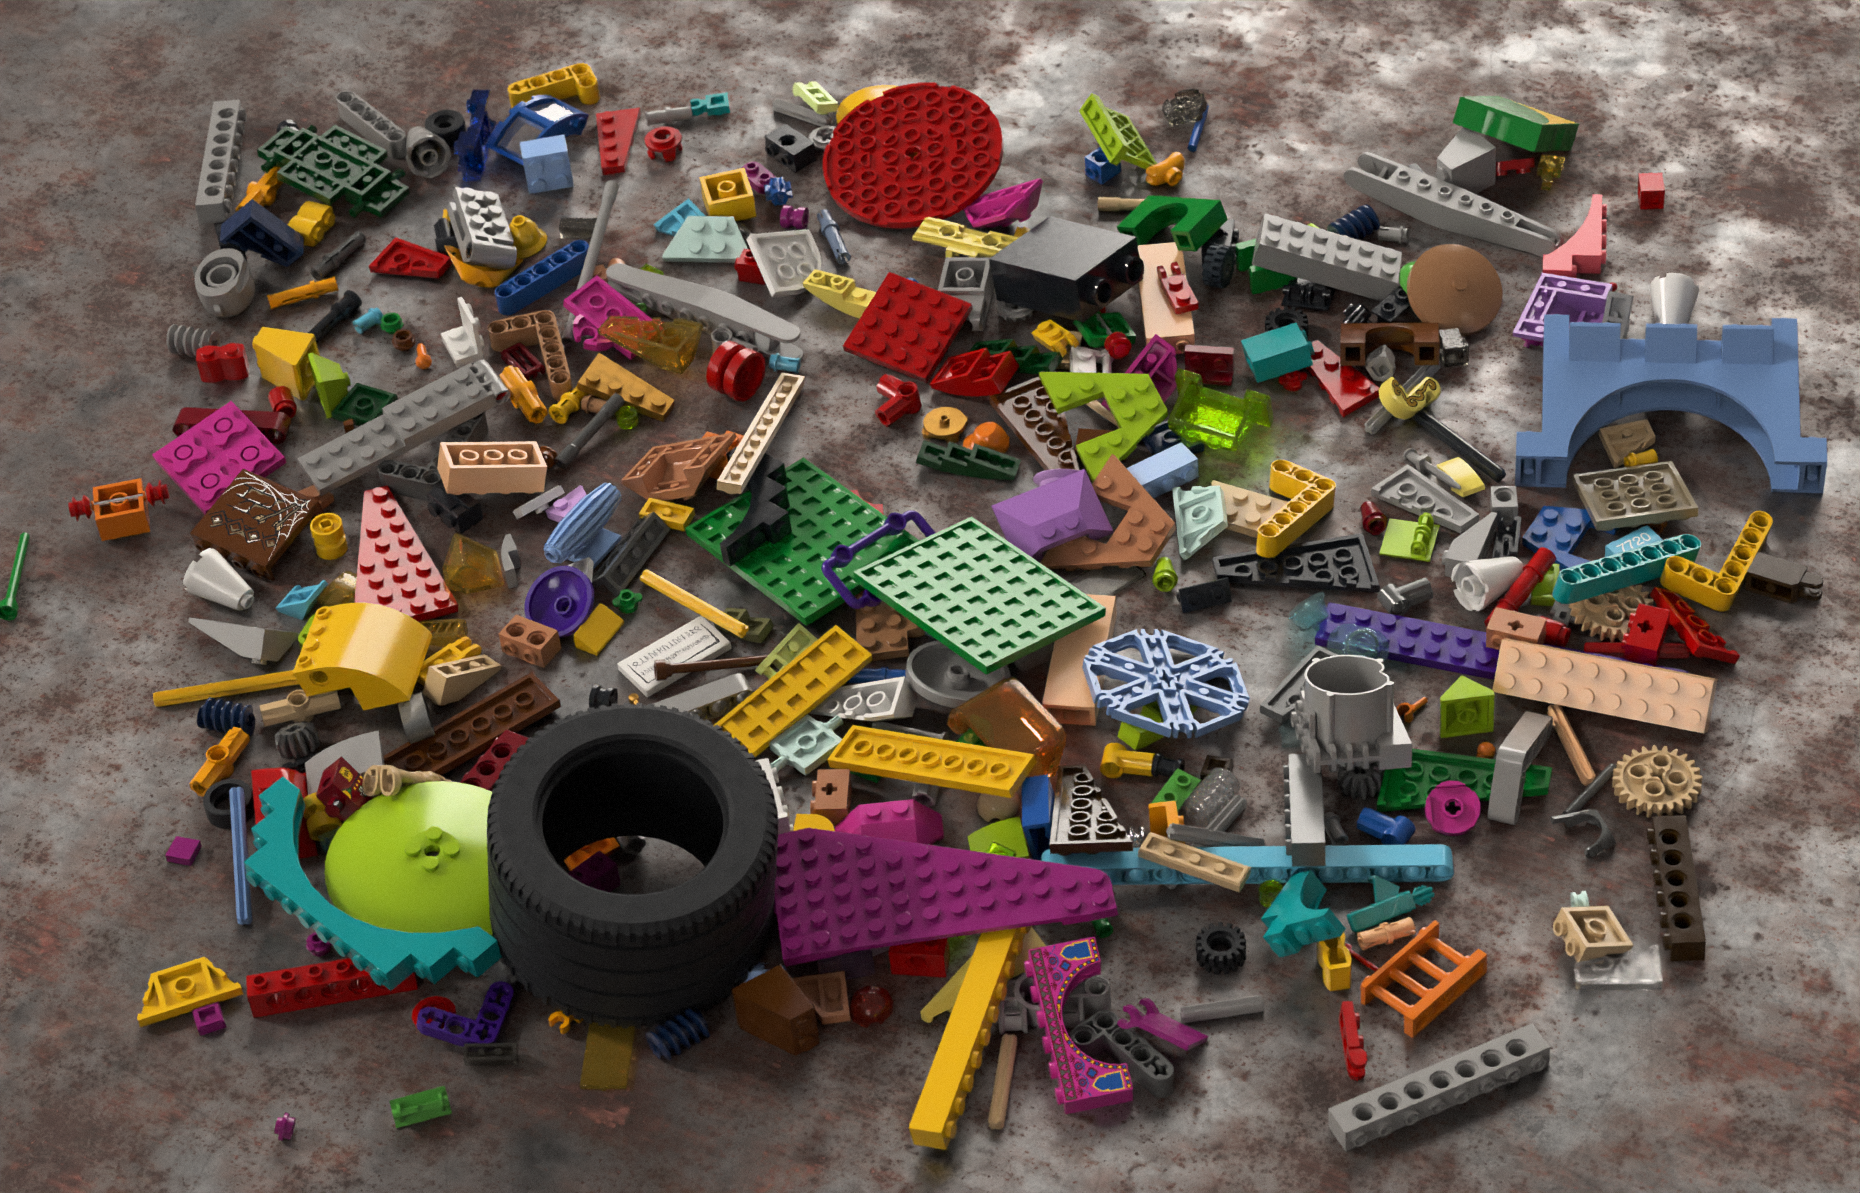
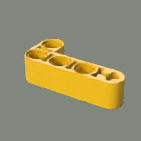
M585 63L574 64L514 82L508 86L511 109L521 101L526 103L532 100L533 96L549 95L558 100L577 95L585 105L595 104L600 99L597 78L590 66Z

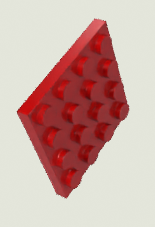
M889 272L843 344V349L848 353L927 383L972 311V304Z

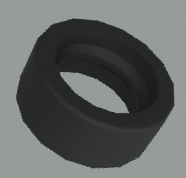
M227 779L213 784L206 791L203 797V805L211 824L218 828H231L230 809L219 810L215 807L221 801L230 798L229 790L233 787H242L244 789L246 822L253 817L255 813L254 798L249 784L238 779Z

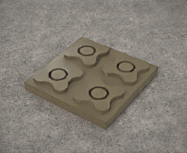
M1672 461L1573 474V485L1597 531H1611L1614 528L1620 527L1633 528L1648 523L1661 524L1669 520H1687L1690 517L1698 516V506Z

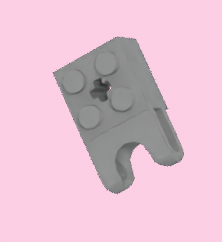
M946 257L938 291L971 303L973 309L966 320L972 323V331H984L994 289L989 258Z

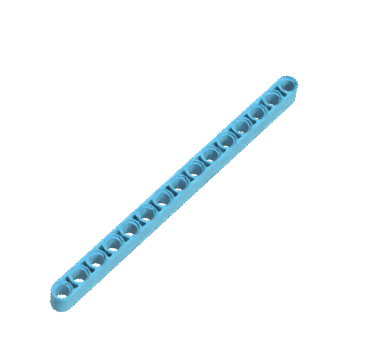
M1441 844L1325 846L1326 866L1292 867V856H1286V846L1195 847L1251 867V874L1245 884L1287 883L1293 874L1311 870L1321 883L1368 882L1369 876L1374 875L1389 882H1442L1451 879L1454 875L1452 850L1450 847ZM1133 848V851L1100 852L1094 855L1072 853L1066 856L1050 854V849H1048L1041 857V861L1099 869L1109 876L1112 885L1214 884L1138 857L1139 848Z

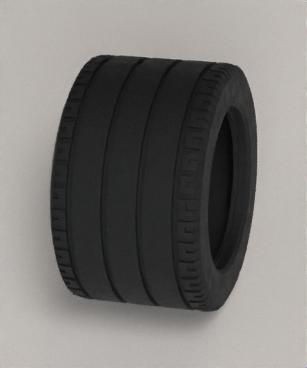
M616 703L611 704L610 707L600 705L597 709H594V707L588 708L585 712L580 710L575 715L569 714L565 716L564 720H555L553 725L548 724L544 727L543 731L539 730L534 733V737L527 739L525 745L519 746L517 752L511 756L510 761L505 763L499 778L494 784L487 814L490 921L493 937L497 940L500 954L512 975L516 976L520 984H524V988L528 992L532 991L534 997L537 999L541 998L542 1003L547 1006L549 1004L552 1005V1009L556 1011L562 1010L564 1015L568 1017L572 1015L577 1020L585 1019L586 1023L589 1024L596 1022L599 1026L608 1024L612 1028L622 1026V1028L635 1026L636 1029H641V1026L650 1028L654 1027V1024L665 1026V1022L668 1020L674 1022V1017L678 1014L684 1017L685 1010L691 1009L693 1011V1006L699 1009L700 1012L703 1009L707 1011L712 1008L713 1004L717 1005L720 1003L722 998L726 999L729 997L732 989L739 986L740 983L743 984L748 977V971L751 972L754 966L759 963L769 940L773 922L778 847V811L773 789L769 780H767L765 771L762 770L759 762H756L754 755L749 753L744 745L741 746L740 741L736 737L732 738L729 732H723L722 727L719 725L714 726L711 721L707 719L704 721L697 714L693 716L687 711L680 712L678 708L672 707V709H668L667 706L663 705L656 707L655 704L648 703V705H642V703L618 705ZM643 836L663 840L685 849L695 856L705 868L684 884L665 891L642 895H622L587 886L571 877L560 867V864L575 851L591 843L614 837Z

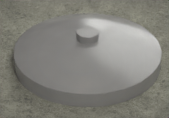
M939 641L929 642L917 647L911 652L906 663L905 675L911 688L927 700L947 707L960 709L986 707L1001 700L1009 688L1010 671L1007 665L986 675Z

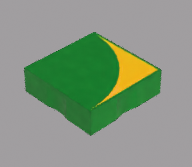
M1460 96L1453 119V124L1533 152L1571 150L1579 127V123L1501 96Z

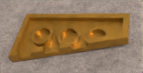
M598 353L577 382V390L606 401L614 393H617L625 401L622 407L662 422L665 421L674 408V399L601 353Z

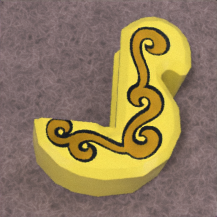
M1394 377L1386 380L1379 389V397L1383 406L1396 418L1401 419L1413 417L1423 407H1427L1435 401L1441 393L1439 383L1431 377L1424 378L1408 394L1405 393V389Z

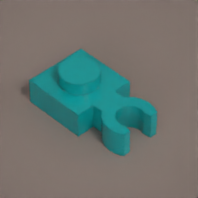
M727 92L705 95L706 99L704 100L698 98L690 100L692 116H699L704 112H708V116L730 113Z

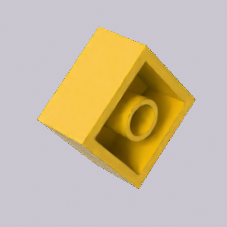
M744 168L699 177L702 198L708 216L734 217L735 221L756 217L754 195Z

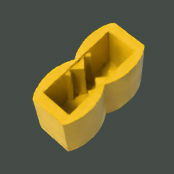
M306 201L299 209L298 214L289 221L288 226L304 236V245L314 247L323 239L324 232L328 231L335 223L332 206Z
M1344 932L1340 937L1317 942V960L1323 969V981L1329 991L1349 989L1352 984L1351 954L1345 947Z

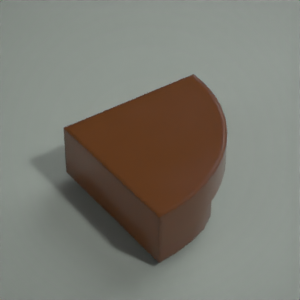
M353 418L343 422L345 434L355 429Z

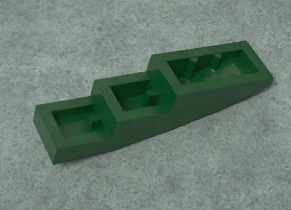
M1014 339L978 341L969 350V352L987 348L991 355L1011 351L1019 365L1016 372L1026 374L1054 372L1063 360L1060 352L1040 353L1037 345L1018 347Z
M924 440L915 463L963 476L1014 480L1021 460L978 444H974L971 450L949 442L947 448Z

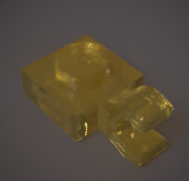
M1541 155L1537 168V175L1542 176L1543 180L1541 190L1550 191L1553 177L1561 178L1565 157Z

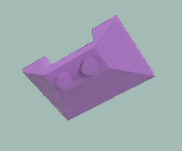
M1542 273L1513 331V336L1543 343L1544 314L1569 315V330L1570 322L1602 323L1608 291L1612 292V284Z
M1085 469L992 505L993 512L1006 540L1038 562H1041L1043 559L1042 552L1086 534L1088 538L1097 540L1114 533Z

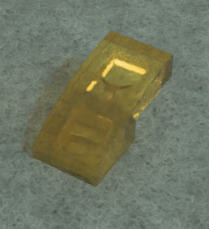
M346 571L339 575L318 597L319 604L331 607L346 604L350 598L355 599L357 574Z

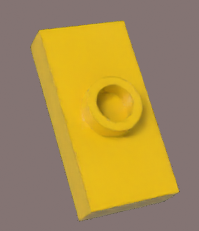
M649 498L639 512V519L655 512L669 528L684 532L695 516L694 508L654 498Z

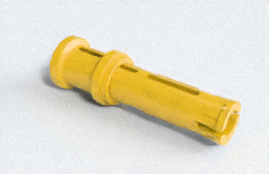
M577 386L571 392L564 393L560 401L549 408L550 417L555 422L564 424L572 412L579 410L583 397L589 394L577 390Z

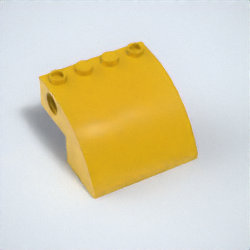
M346 603L331 607L324 606L317 609L292 674L296 677L307 697L351 687L363 711L410 701L432 639V634L426 627L410 616L382 605Z

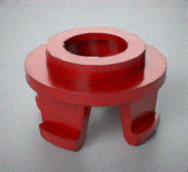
M658 127L648 132L645 136V145L648 148L647 154L651 160L655 159V152H661L664 161L671 162L676 159V148L679 151L683 149L681 133L673 127Z

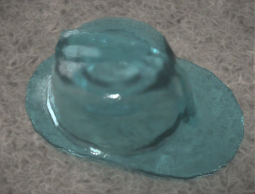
M1319 592L1299 603L1289 613L1288 620H1291L1301 631H1307L1312 628L1319 631L1320 623L1329 616L1324 601L1325 594Z
M1343 624L1336 627L1331 632L1327 642V649L1337 655H1358L1375 660L1383 659L1384 662L1389 655L1387 638L1373 628L1360 625Z

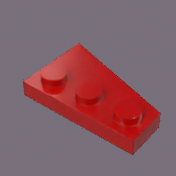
M395 237L369 265L371 273L440 278L453 263L450 256Z

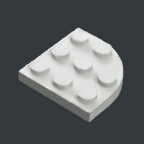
M809 229L750 234L747 238L748 245L772 297L791 296L805 292L807 289L803 287V282L815 269L821 271V256Z

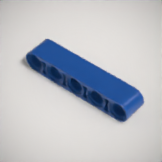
M584 240L573 241L499 285L495 289V296L500 314L512 315L581 274L589 248L588 242Z

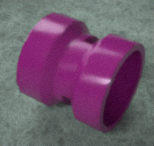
M790 205L782 207L780 214V225L782 228H790L792 226L796 229L807 228L809 222L808 208L799 207L794 209Z

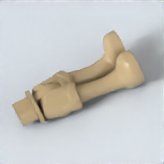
M372 765L364 774L362 787L367 796L375 797L382 792L383 795L392 797L399 792L401 786L423 782L452 781L431 771L408 772L392 765Z

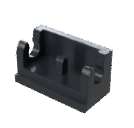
M1514 516L1513 526L1511 527L1504 525L1503 517L1499 519L1498 531L1495 532L1492 558L1519 557L1521 517Z

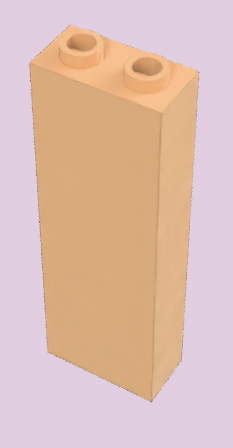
M1175 242L1139 245V256L1144 263L1143 280L1138 283L1145 344L1147 345L1153 336L1157 334L1175 348L1176 354H1183L1185 345H1195L1192 314L1190 311L1175 315L1161 288V282L1157 274V266L1163 265L1167 277L1174 276L1171 272V263L1177 262L1181 273L1186 278L1183 251L1177 249Z
M1086 594L1106 607L1105 617L1054 642L1042 702L1044 722L1096 726L1099 708L1097 703L1094 704L1082 665L1085 655H1088L1089 649L1093 645L1113 637L1117 615L1116 596ZM1098 675L1097 678L1101 690H1103L1105 675Z

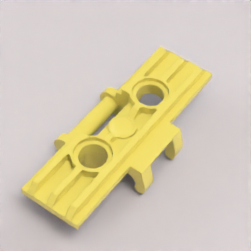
M926 217L912 238L916 241L946 247V257H959L960 254L969 257H992L1019 237L989 231V233L968 229L967 226Z

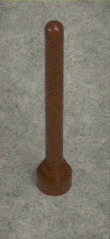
M768 655L671 664L670 661L666 662L665 659L654 660V674L656 681L667 680V677H672V674L753 667L759 666Z

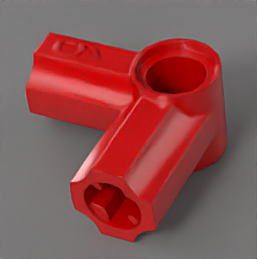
M887 374L879 378V383L876 386L877 392L890 399L875 410L876 417L884 426L888 427L904 414H913L921 409L922 404L918 388L914 382H903Z

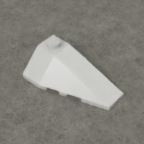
M904 676L840 687L809 714L832 717L838 715L841 718L865 721L903 719L913 716L918 697Z

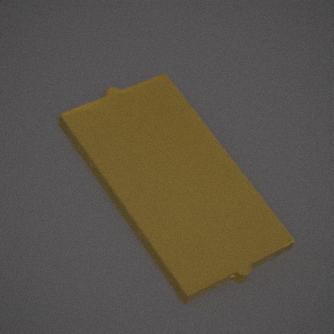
M596 1022L589 1024L580 1089H601V1091L606 1089H627L635 1026H629V1028L617 1026L612 1028L608 1024L604 1026H599Z

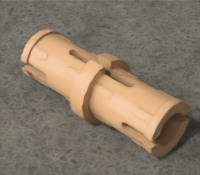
M1410 917L1389 924L1384 922L1379 927L1357 933L1358 944L1362 950L1384 943L1389 945L1394 940L1414 935L1415 925Z

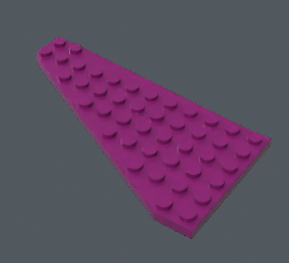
M805 828L778 834L774 897L785 967L860 950L1062 922L1063 925L1118 915L1111 880L1106 873L1095 868L815 828Z

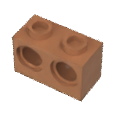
M515 615L499 633L502 652L543 668L561 649L558 630L519 615Z

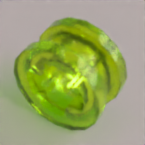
M632 406L621 407L616 412L618 426L622 429L636 427L639 422L637 410Z
M1268 880L1260 884L1259 902L1261 905L1269 908L1283 889L1282 885L1274 880Z

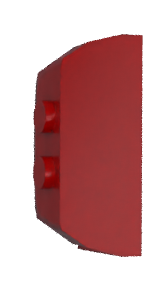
M285 767L251 770L256 824L265 818L260 810L262 805L259 795L281 777L286 778L299 788L303 799L308 796L306 773L301 774L294 769ZM304 814L299 831V859L318 855L317 841L310 838Z

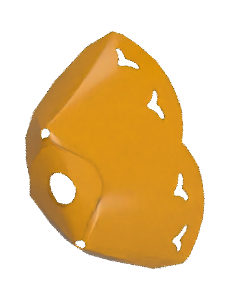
M444 245L462 281L473 286L498 287L524 260L516 258L517 264L508 270L470 265L463 262L460 249Z

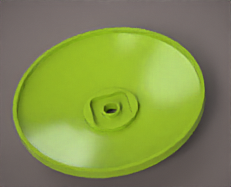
M423 782L402 786L395 796L389 797L381 794L365 803L345 820L329 846L325 860V882L331 905L352 918L379 928L408 933H442L479 926L493 937L489 914L487 814L492 792L481 787L459 782ZM432 851L440 853L435 857L426 855Z

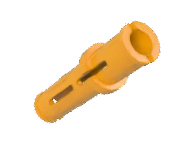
M335 276L318 282H314V280L309 281L310 284L267 295L271 310L313 297L318 299L320 295L339 291Z

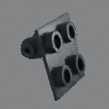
M1301 278L1290 280L1288 285L1283 286V294L1285 295L1281 306L1329 311L1336 288Z

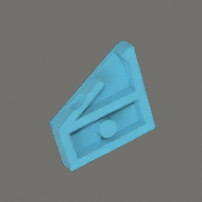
M688 198L657 221L654 226L658 232L675 236L688 216L705 215Z

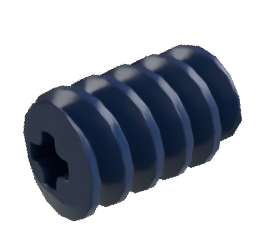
M1365 204L1352 210L1349 214H1345L1342 218H1338L1335 222H1331L1327 227V231L1359 240L1365 238L1366 234H1372L1373 230H1379L1380 221L1374 209L1370 205Z
M209 697L206 703L200 707L196 722L201 729L206 728L225 733L233 727H238L250 737L254 732L256 719L253 714V707L249 704L243 707L242 703H236L234 706L233 701L225 703L223 699L216 701L213 697Z
M693 1006V1011L691 1009L684 1011V1017L678 1014L674 1017V1022L668 1020L665 1022L664 1027L657 1026L655 1033L652 1031L647 1032L646 1039L652 1052L658 1059H661L663 1055L670 1061L672 1059L671 1050L680 1055L681 1044L689 1050L691 1048L690 1039L699 1044L700 1033L706 1038H709L710 1034L703 1015L699 1009Z

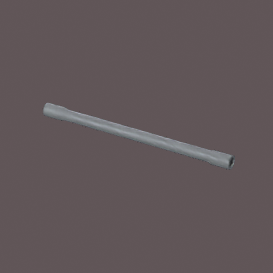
M615 181L606 182L602 203L577 290L592 279L612 206L615 203L619 184ZM571 312L561 337L562 344L568 347L575 344L573 323L576 316Z

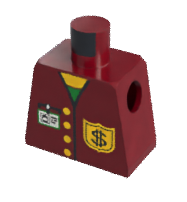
M342 756L323 771L316 793L317 799L326 806L325 813L331 818H338L340 821L346 820L372 797L367 796L363 791V777Z

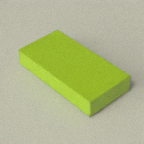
M1553 564L1544 576L1543 581L1536 585L1531 593V605H1554L1555 599L1552 596V592L1559 575L1560 564Z

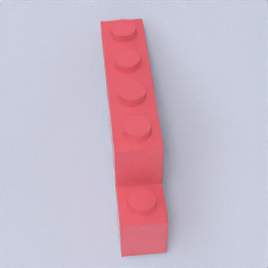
M1592 195V204L1588 216L1576 234L1552 253L1543 254V273L1577 278V273L1601 274V264H1606V250L1602 249H1606V235L1604 234H1606L1607 219H1602L1606 218L1607 204H1602V195Z

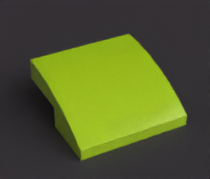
M1020 816L990 824L967 836L970 851L1029 859Z

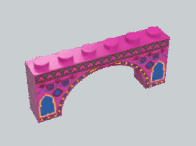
M1095 937L1029 949L1028 961H1024L1027 978L1032 977L1034 986H1030L1033 1003L1038 1002L1040 1011H1036L1039 1028H1044L1046 1036L1042 1037L1045 1054L1050 1053L1052 1062H1048L1051 1079H1057L1058 1088H1055L1057 1104H1063L1065 1114L1133 1101V1087L1127 1063L1109 1064L1087 1056L1072 1042L1063 1023V1009L1071 992L1084 980L1101 974V960Z

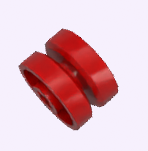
M724 342L716 349L710 359L706 373L707 384L710 389L726 394L734 400L740 402L749 400L757 392L764 378L765 358L761 353L745 348V346L736 342Z

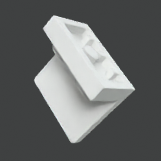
M462 297L457 298L463 326L441 333L442 341L457 368L484 359L482 349H485L484 340L478 332L482 330L479 319L477 317L474 318L470 303L466 304Z

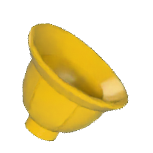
M517 215L512 219L509 228L514 240L512 246H515L517 250V258H527L538 253L547 242L546 233L527 217Z

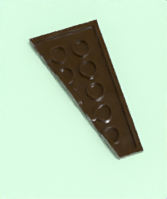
M1058 765L1050 835V854L1066 856L1072 853H1086L1094 855L1100 852L1133 851L1131 838L1126 836L1124 827L1119 825L1115 812L1107 799L1102 797L1100 788L1095 786L1094 778L1086 765Z

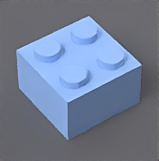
M565 135L520 142L529 194L574 187Z

